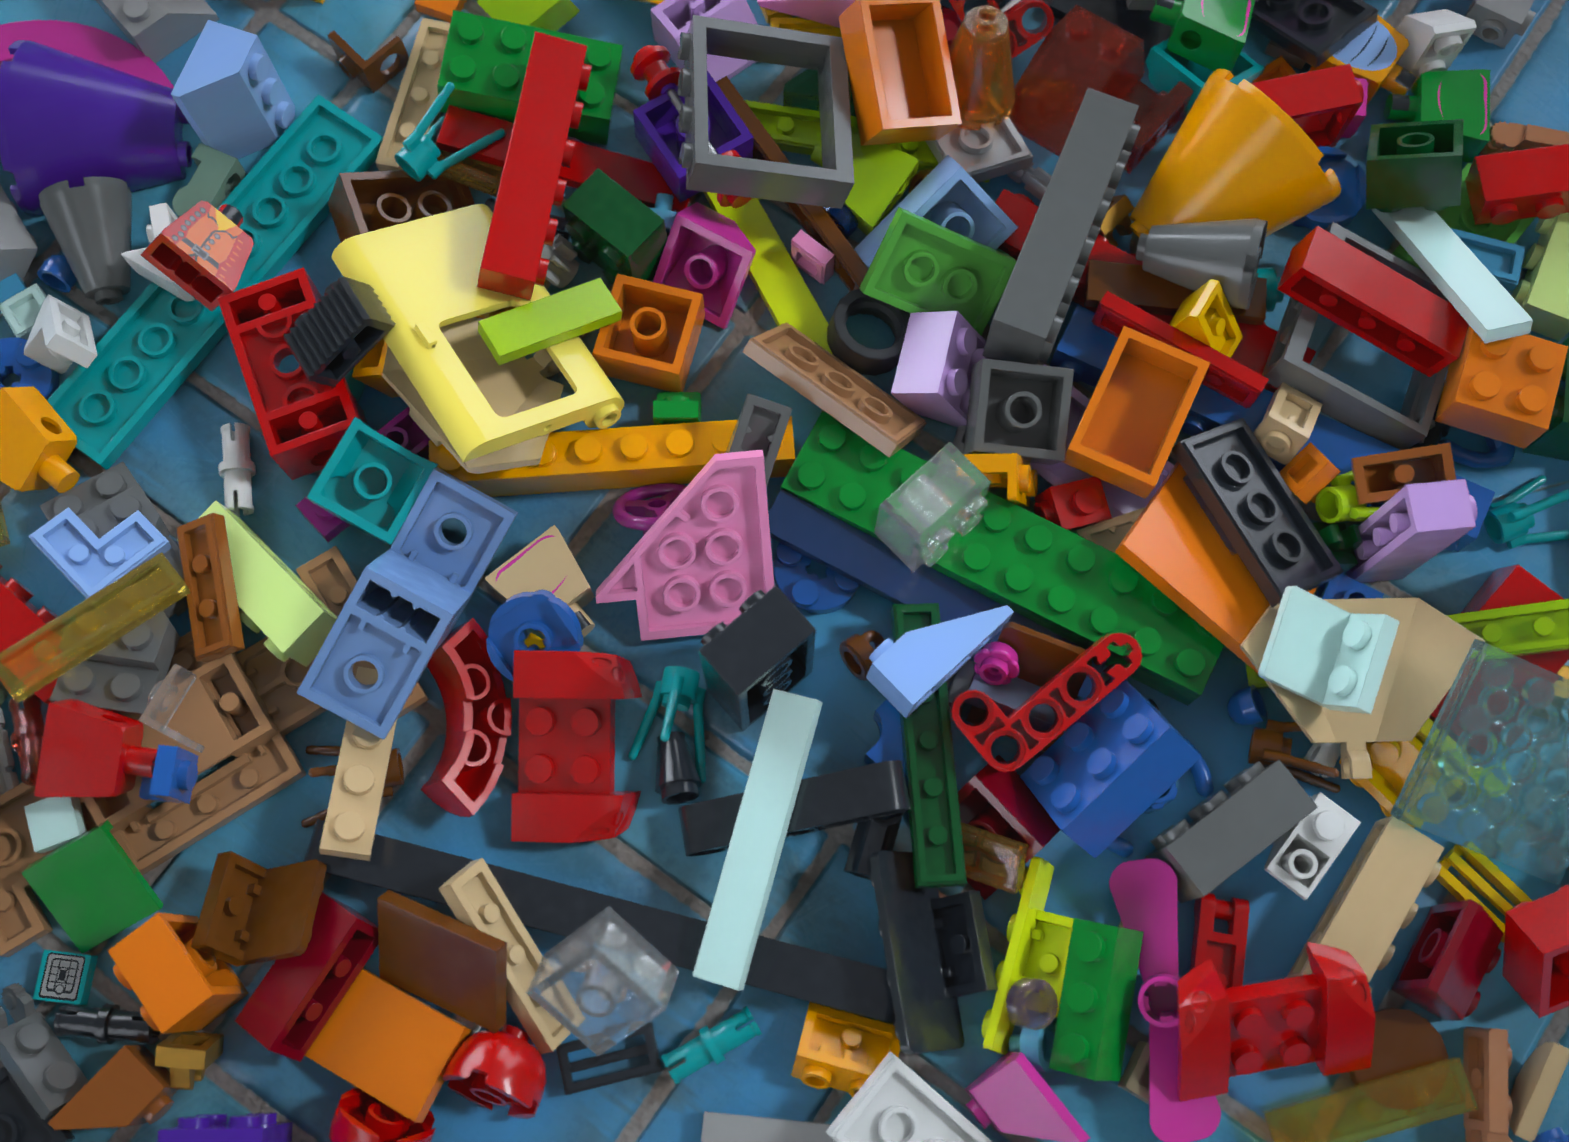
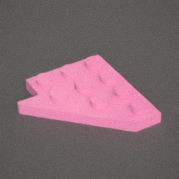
M763 450L715 454L596 589V604L636 600L641 641L705 635L721 622L728 626L742 614L739 608L747 598L758 590L767 593L775 585Z

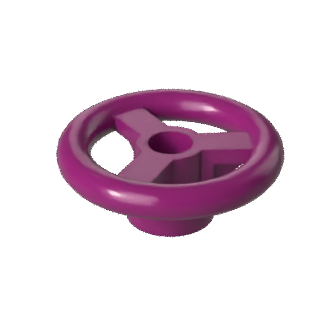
M655 483L634 488L621 495L615 501L612 508L614 519L624 527L643 531L644 536L687 486L677 483Z

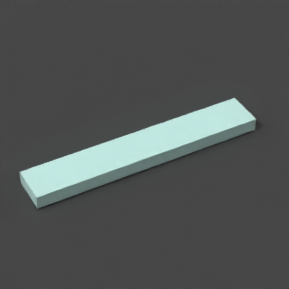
M1423 207L1403 208L1392 213L1371 209L1484 343L1530 333L1533 319L1435 211L1426 210Z
M773 689L692 975L694 977L735 990L744 989L823 704L819 700Z

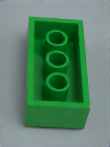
M453 10L437 89L438 94H440L448 82H452L455 88L439 112L446 113L449 105L514 123L535 31L587 45L584 63L592 65L586 92L577 91L575 101L584 103L578 130L569 127L568 137L607 145L620 75L623 45Z

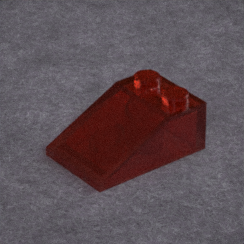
M1076 5L1045 37L1002 107L1021 135L1060 157L1088 88L1122 99L1144 76V40Z

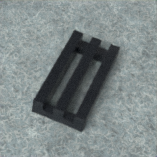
M653 1022L560 1044L556 1051L565 1096L663 1071ZM644 1034L646 1043L644 1045L570 1063L568 1053ZM648 1054L650 1064L575 1083L573 1081L572 1073Z

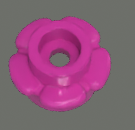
M987 643L974 656L976 663L974 670L988 684L1006 685L1019 674L1018 655L1011 646L1005 643Z

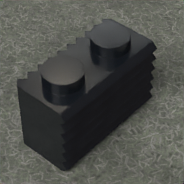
M345 276L338 278L337 281L331 283L325 289V296L319 297L320 302L314 303V308L300 315L295 321V327L290 328V333L284 335L285 342L309 381L335 387L395 326L396 323L391 320V316L386 312L387 309L382 306L383 302L378 299V295L373 292L374 288L370 285Z

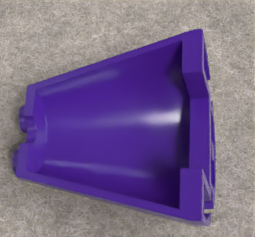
M18 40L10 45L8 49L10 54H14L12 61H2L0 67V158L3 171H10V173L14 174L17 185H11L10 192L24 213L36 216L44 214L40 207L39 193L46 187L68 180L69 188L85 186L83 177H112L124 180L128 188L130 187V192H135L186 179V167L190 168L192 165V147L189 141H183V125L190 123L171 96L172 88L34 41Z

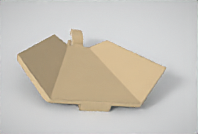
M473 317L439 328L498 416L508 417L560 399L564 385L546 379V377L560 372V369L546 349L537 351L528 360L525 357H521L498 365L478 332V321L483 319ZM387 347L382 377L410 407L409 416L436 446L443 444L467 472L480 474L538 465L540 463L549 434L523 441L463 463L390 348Z
M1420 598L1323 599L1349 613L1386 614L1400 621L1371 714L1329 710L1265 680L1311 743H1340L1341 779L1372 778V765L1369 753L1366 750V742L1412 741L1485 642V640ZM1270 605L1239 646L1257 671H1259L1280 605L1273 608Z

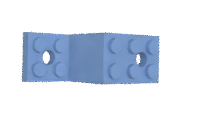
M434 468L390 549L364 568L296 693L384 740L433 653L455 627L518 512L440 468ZM456 518L464 523L467 530L464 541L453 543L444 537L442 525L446 519ZM357 661L372 663L378 671L377 682L371 685L358 682L353 675L354 663Z

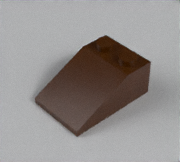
M458 167L448 168L454 169L464 175V173L461 170L457 169ZM404 170L339 173L328 201V207L340 241L343 242L345 239L356 235L471 206L475 202L469 186L462 183L465 176L459 181L444 175H440L434 180L427 174L418 182L412 179Z

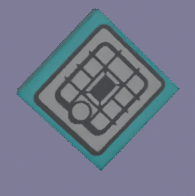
M44 950L33 999L88 1005L98 956Z

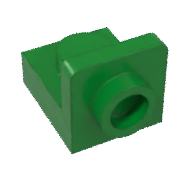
M659 392L657 400H653L654 425L701 422V394L699 392Z

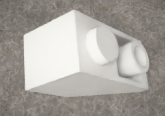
M1447 9L1405 15L1396 30L1408 39L1409 46L1399 60L1398 65L1418 77L1426 71H1447L1476 30L1475 20Z
M1321 792L1310 796L1318 808L1274 842L1264 867L1265 871L1303 900L1308 899L1361 823Z

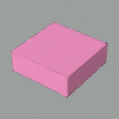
M800 230L791 240V258L795 265L819 283L825 284L833 275L835 254Z

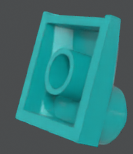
M1167 39L1152 47L1145 61L1149 70L1148 78L1158 92L1166 95L1188 114L1208 77L1214 71L1169 51L1166 47ZM1241 51L1231 71L1234 77L1230 81L1236 85L1243 79L1251 83L1262 75L1265 67L1261 64L1259 65Z
M354 417L306 499L364 533L391 545L431 472L438 464L412 453L376 432L357 417Z

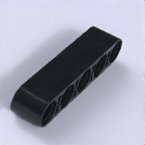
M902 761L878 762L802 779L785 838L891 816L911 810ZM744 792L685 805L678 809L687 857L728 850Z

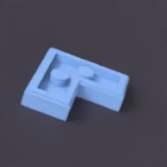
M69 507L29 535L33 544L93 607L172 548L169 541L139 510L100 539Z

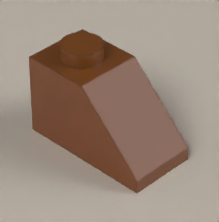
M1450 443L1351 458L1358 505L1387 502L1409 484L1456 480Z
M143 1044L124 1045L48 1124L54 1130L128 1127L146 1124L147 1122L151 1125L164 1116L173 1106L174 1101L171 1097L179 1089H171L170 1072L165 1067L155 1066V1056Z

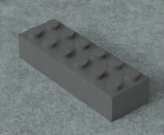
M1091 88L1087 89L993 317L982 356L993 360L1037 365L1038 360L1048 361L1141 126L1133 123L1139 108L1138 105Z

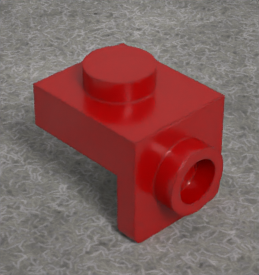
M1097 477L1052 486L1035 497L1034 514L1069 531L1112 519L1101 480Z

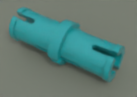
M748 1006L743 1007L741 1011L711 1029L707 1025L698 1030L699 1036L661 1056L665 1066L669 1069L686 1059L684 1063L669 1071L676 1085L684 1078L713 1061L716 1064L726 1060L724 1054L762 1034L755 1021L737 1030L754 1019Z

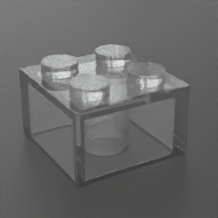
M949 442L880 504L875 534L912 572L916 571L923 563L931 567L947 552L949 547L946 544L957 532L965 536L982 519L983 516L980 512L988 504L985 497L991 481Z
M608 906L544 954L526 993L599 1057L666 1011L679 970Z

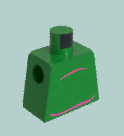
M1156 0L1149 19L1172 27L1166 46L1169 51L1212 71L1217 69L1232 71L1246 42L1255 0Z
M1490 70L1426 71L1419 75L1407 95L1392 93L1388 95L1384 107V118L1405 122L1464 119L1463 161L1472 163L1474 157L1478 156L1490 141Z

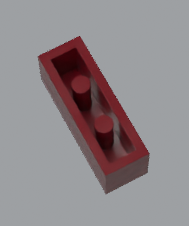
M322 892L312 926V936L305 952L300 956L275 960L235 1019V1022L269 1051L301 1062L379 945L378 926L352 907Z

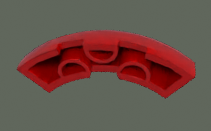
M471 618L448 635L433 653L427 664V668L440 689L444 702L446 738L440 760L429 780L420 790L438 806L459 817L474 816L494 789L504 767L501 763L506 741L511 736L512 728L511 698H506L501 674L493 665L488 655L486 645L488 637L474 618Z

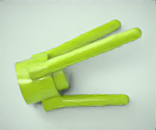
M1352 470L1345 474L1337 475L1331 481V486L1323 488L1317 494L1315 506L1322 522L1329 524L1343 521L1364 522L1380 508L1366 507L1367 504L1358 505L1355 486L1351 485V482L1354 481Z

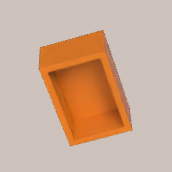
M855 0L838 18L861 146L939 140L961 125V115L940 0Z
M1124 326L1066 450L1063 463L1146 499L1158 482L1210 362Z

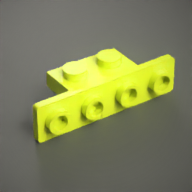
M1037 856L1031 858L1029 867H1025L1022 871L1019 885V893L1022 895L1017 914L1014 913L1011 916L1007 926L1006 937L1009 942L1005 961H1001L998 964L995 972L998 990L993 1008L987 1010L982 1022L983 1048L1003 1055L1008 1053L1009 1040L1013 1033L1019 1008L1054 1018L1058 1016L1073 918L1044 911L1054 873V866L1044 858Z

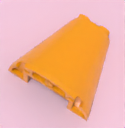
M1217 69L1208 77L1129 218L1133 223L1129 227L1140 238L1141 233L1149 234L1152 225L1258 218L1268 221L1267 237L1333 201L1341 193L1340 182L1331 168L1325 173L1323 172L1318 163L1324 155L1284 110L1247 80L1243 79L1236 85L1230 81L1234 77L1231 71Z

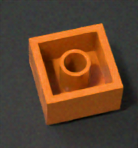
M617 274L611 294L622 310L621 320L600 328L592 352L593 357L608 377L670 392H683L705 319L703 294Z
M1469 326L1459 358L1449 364L1435 421L1525 449L1549 429L1568 346L1529 334L1484 343Z
M157 913L108 950V953L116 963L113 966L116 978L125 988L135 992L143 1005L140 1007L143 1019L153 1030L160 1031L162 1034L201 1031L249 994L229 963L191 947L199 921L197 916Z

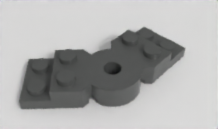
M121 462L39 505L48 521H50L69 507L99 539L139 510L169 541L172 548L95 607L88 600L76 606L60 647L66 659L50 701L56 702L70 698L78 699L135 720L150 722L180 638L168 618L174 614L179 617L187 610L188 603L179 545L169 537L170 532L125 463ZM150 577L146 582L138 584L141 580Z

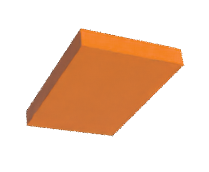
M363 968L305 1056L410 1120L422 1123L445 1081L442 1079V1076L450 1059L460 1044L468 1038L472 1030Z

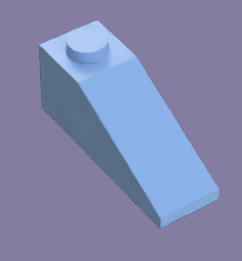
M1006 605L906 632L895 643L888 638L870 655L869 659L873 663L866 678L907 718L998 634L1004 624L1009 621L1014 611Z

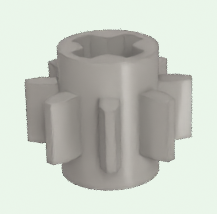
M560 234L554 237L553 246L543 245L541 258L549 260L544 283L546 289L549 288L551 283L558 288L565 287L575 277L579 268V263L574 259L578 253L573 250L571 243Z

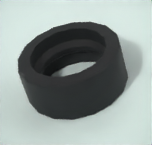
M860 289L852 290L839 300L827 327V343L835 357L859 374L876 376L890 372L898 365L911 313L865 295ZM857 314H867L883 320L893 332L895 337L893 345L880 350L870 349L857 343L850 336L846 328L848 318Z

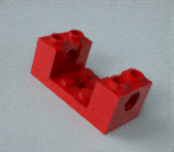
M304 267L217 298L270 456L291 480L324 469L354 417L368 425L364 411L350 392L345 377L335 387L309 381L300 365L295 371L290 373L279 371L281 361L285 357L293 355L284 340V335L290 333V328L295 327L296 319L303 313L308 312L307 310L314 308V303L320 302L319 297H322Z

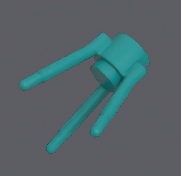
M448 82L414 131L402 142L404 147L394 156L398 165L412 179L418 182L427 174L436 180L446 169L488 147L506 135L504 129H499L439 162L437 158L441 155V152L433 140L441 130L445 115L425 135L424 133L454 90L455 85L452 82Z
M1544 475L1538 476L1503 500L1490 504L1484 519L1488 535L1497 544L1506 543L1509 549H1514L1524 544L1569 540V530L1527 534L1529 529L1535 525L1533 514L1569 500V488L1530 505L1523 502L1516 503L1547 481Z
M666 666L664 668L662 681H656L653 697L633 740L628 758L630 760L637 758L661 702L662 706L666 708L660 739L663 742H667L670 738L676 711H688L690 704H693L695 765L703 784L706 781L703 712L706 689L698 687L701 676L699 672L681 666Z

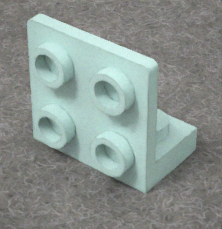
M1287 586L1258 675L1329 710L1371 714L1400 621L1386 614L1349 613L1297 586Z

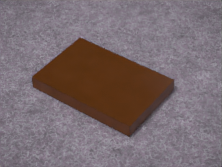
M391 890L386 891L377 898L379 977L489 1031L496 1033L506 1024L507 942Z

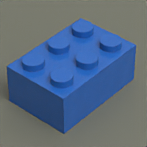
M1125 679L1071 725L1020 777L1061 831L1093 858H1096L1202 756Z

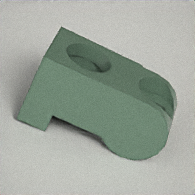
M199 142L191 156L198 168L188 185L179 189L172 201L173 209L177 216L180 217L200 201H207L217 209L247 175L238 159Z

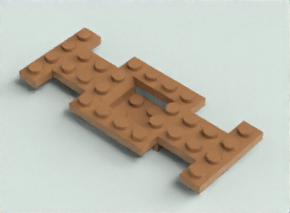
M335 545L296 569L306 586L338 617L358 581L338 547ZM192 631L180 637L150 722L138 720L144 726L141 746L158 749V745L177 746L198 755V775L230 755L237 757V759L197 782L192 789L190 804L164 802L153 809L151 803L155 801L145 800L139 796L141 776H136L133 790L118 796L79 797L87 831L109 820L113 826L110 830L111 834L139 872L144 875L306 776L307 773L285 735L327 710L296 693L313 661L307 667L292 658H289L286 662L281 661L263 644L268 637L240 653L234 652L210 662L196 661ZM357 661L353 666V675L356 677L358 667L376 669V667L368 661ZM419 681L400 712L398 719L429 700ZM37 774L0 795V956L3 957L14 955L53 931L32 890L33 888L21 874L30 864L54 851L51 850L46 853L34 852L24 806L48 798L34 796Z

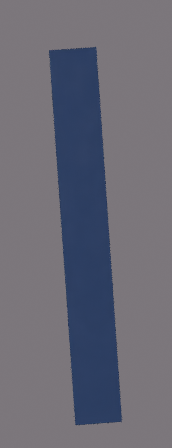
M783 489L780 490L768 512L770 537L895 604L939 603L941 623L1003 606ZM1016 612L1012 614L1008 621L1085 649ZM1000 632L996 634L988 643L997 642ZM1107 660L1101 665H1095L1092 662L1091 667L1101 674ZM1086 676L1076 697L1077 700L1086 698L1091 692L1092 684L1088 676Z

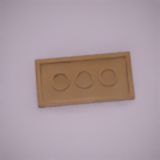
M783 323L749 339L742 352L889 458L918 437L927 424L923 418L789 323Z

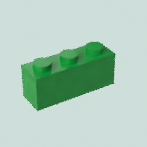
M1073 919L1049 1069L1094 1081H1120L1144 932L1083 919Z

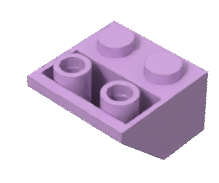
M664 0L650 9L654 40L659 45L667 48L671 55L670 59L680 69L684 68V60H678L677 55L680 48L681 32H688L693 15L757 24L746 0ZM707 54V70L715 82L725 76L731 79L756 62Z
M958 311L911 313L891 394L918 415L956 427L966 425L972 366L983 358L990 359L982 356L986 341Z

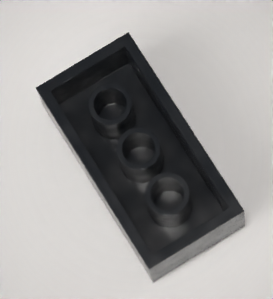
M776 585L767 593H764L762 590L753 593L740 606L739 611L742 614L728 626L721 622L709 630L701 639V643L704 646L698 650L707 691L742 731L747 729L768 710L773 689L790 692L812 673L816 629Z

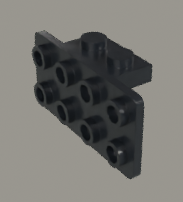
M874 852L870 856V878L875 889L879 913L878 928L883 938L887 963L886 977L892 994L896 1018L895 1032L900 1048L906 1055L962 1048L964 1046V1034L957 998L998 990L980 891H966L940 898L938 888L915 889L912 852Z

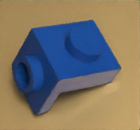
M158 745L152 778L142 777L139 791L140 798L152 801L190 804L192 789L196 784L198 776L197 763L199 756L177 746Z

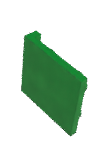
M109 820L104 821L30 864L21 873L81 953L90 950L160 910L164 905L111 834L110 830L113 826Z

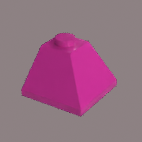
M696 202L676 213L653 282L703 294L705 320L725 329L731 319L756 249L735 221Z
M1008 1051L1006 1055H1003L964 1088L971 1097V1100L965 1105L984 1129L992 1124L996 1130L1002 1133L1059 1142H1087L1090 1139L1023 1053Z

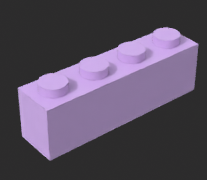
M1466 479L1409 484L1403 487L1358 526L1363 543L1354 551L1358 565L1347 571V576L1360 583L1403 579L1475 528L1477 505L1474 497L1468 493Z

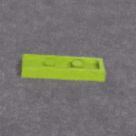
M597 278L478 321V332L498 365H502L621 320L622 310L602 279Z

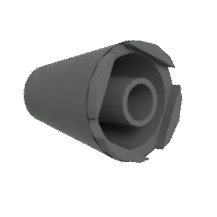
M95 176L83 177L85 186L69 188L68 180L46 187L39 193L40 207L85 297L95 299L98 305H111L123 301V295L131 290V266L121 255L124 252L131 251L132 193L130 192V187L128 188L127 183L121 179Z
M1250 218L1152 225L1149 234L1141 233L1136 260L1143 261V271L1192 291H1196L1210 279L1219 280L1229 305L1236 309L1247 310L1250 307L1259 274L1257 270L1263 255L1268 221Z

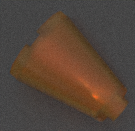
M977 6L966 13L949 47L962 121L958 128L971 131L981 130L982 124L994 122V126L1001 124L1011 114L1015 101L1008 18L1001 10L993 6Z

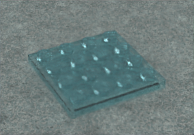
M1474 639L1390 815L1407 824L1559 886L1569 867V680L1490 644Z

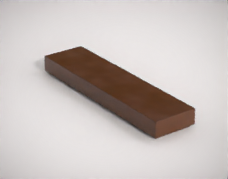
M1089 260L1086 269L1084 307L1098 308L1105 293L1109 291L1150 314L1174 316L1181 303L1194 291L1143 271V265ZM1257 278L1249 309H1236L1230 306L1237 323L1262 325L1266 319L1267 278Z

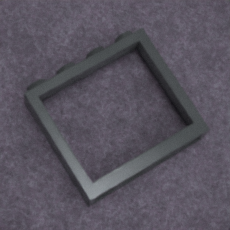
M693 15L688 32H681L680 48L677 54L678 60H684V68H681L679 75L678 95L685 96V105H682L680 109L678 129L680 133H685V142L682 143L680 148L679 164L682 165V168H686V190L842 209L854 185L848 67L842 37ZM707 54L818 70L823 168L709 153Z
M1332 222L1325 229L1448 301L1424 271L1335 222ZM1290 297L1262 373L1264 377L1269 379L1267 383L1276 388L1282 382L1322 403L1321 412L1400 450L1409 449L1417 443H1424L1429 430L1435 427L1433 415L1437 404L1440 402L1444 387L1443 383L1449 365L1431 377L1414 369L1401 411L1398 413L1302 361L1319 313Z

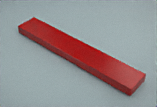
M449 105L436 141L439 150L454 154L499 129H504L506 135L503 138L468 157L504 168L514 123ZM575 141L570 168L564 166L560 168L558 178L567 180L566 186L577 189L599 168L648 208H655L657 193L674 196L672 211L680 212L687 208L691 199L690 197L679 203L652 162Z

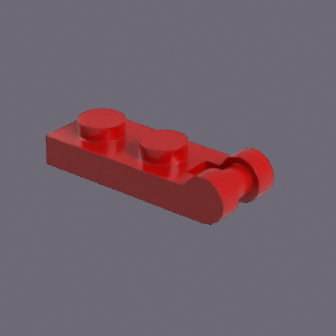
M1212 893L1195 899V925L1190 971L1211 958L1225 989L1243 985L1250 911L1247 899L1232 897L1230 901L1219 900ZM1215 918L1227 920L1228 934L1213 932Z

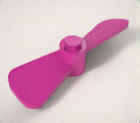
M1146 858L1126 861L1113 870L1110 876L1109 887L1123 927L1144 932L1138 965L1143 980L1138 995V1006L1142 1016L1149 1022L1150 1127L1155 1136L1163 1142H1193L1209 1137L1217 1129L1221 1120V1108L1216 1096L1180 1102L1177 1095V982L1181 978L1178 976V879L1173 868L1163 860Z

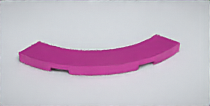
M28 20L0 25V67L2 61H12L14 54H10L8 49L12 43L18 40H29L172 89L174 88L164 72L148 56H145L139 49L125 40L98 28L58 20Z

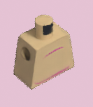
M555 525L485 577L493 592L503 601L522 592H535L539 589L552 592L555 597L563 600L574 611L580 622L583 638L595 627L594 622L582 609L595 596Z

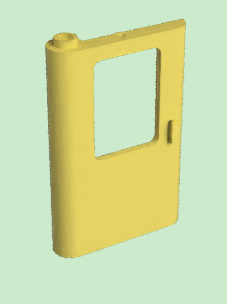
M474 204L350 237L338 244L331 256L343 276L370 285L374 288L373 292L378 295V299L383 302L382 306L387 309L386 312L391 316V320L396 323L383 339L463 463L523 441L547 435L552 431L583 421L589 428H608L620 419L621 411L624 407V400L581 338L577 336L545 348L575 392L573 395L508 417H500L493 411L439 328L506 307L516 308L550 296L544 286L534 285L531 300L477 287L481 262L493 215L492 210L485 204Z

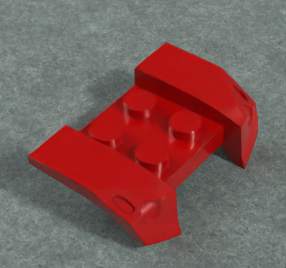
M514 650L513 698H519L518 792L512 793L511 841L587 842L612 839L629 828L641 791L614 792L616 699L642 697L631 661L618 655L606 653Z
M1307 942L1306 951L1312 974L1225 989L1211 958L1193 968L1177 982V1095L1179 1101L1227 1094L1229 1077L1298 1066L1306 1063L1315 1062L1323 1076L1371 1068L1376 1017L1368 978L1361 966L1348 951Z

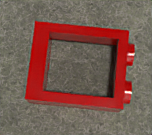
M1350 64L1251 83L1284 110L1317 147L1326 146L1333 148L1336 146L1362 105L1364 98L1362 84L1359 80L1355 79Z

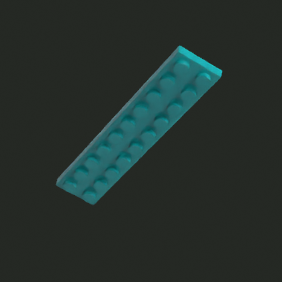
M319 94L312 100L220 204V206L223 204L232 205L241 212L243 223L239 228L247 233L254 242L238 285L233 292L272 279L279 273L330 214L328 201L339 173L366 172L377 159L384 137ZM151 282L97 343V357L88 369L78 365L47 400L77 436L75 448L104 469H109L228 332L220 305L212 312L197 299L186 302Z

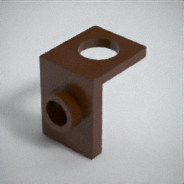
M334 30L327 35L337 56L336 62L340 69L352 81L358 78L372 93H375L407 67L409 56L402 39L398 36L365 61ZM392 54H397L394 63L388 69L381 70L384 60Z

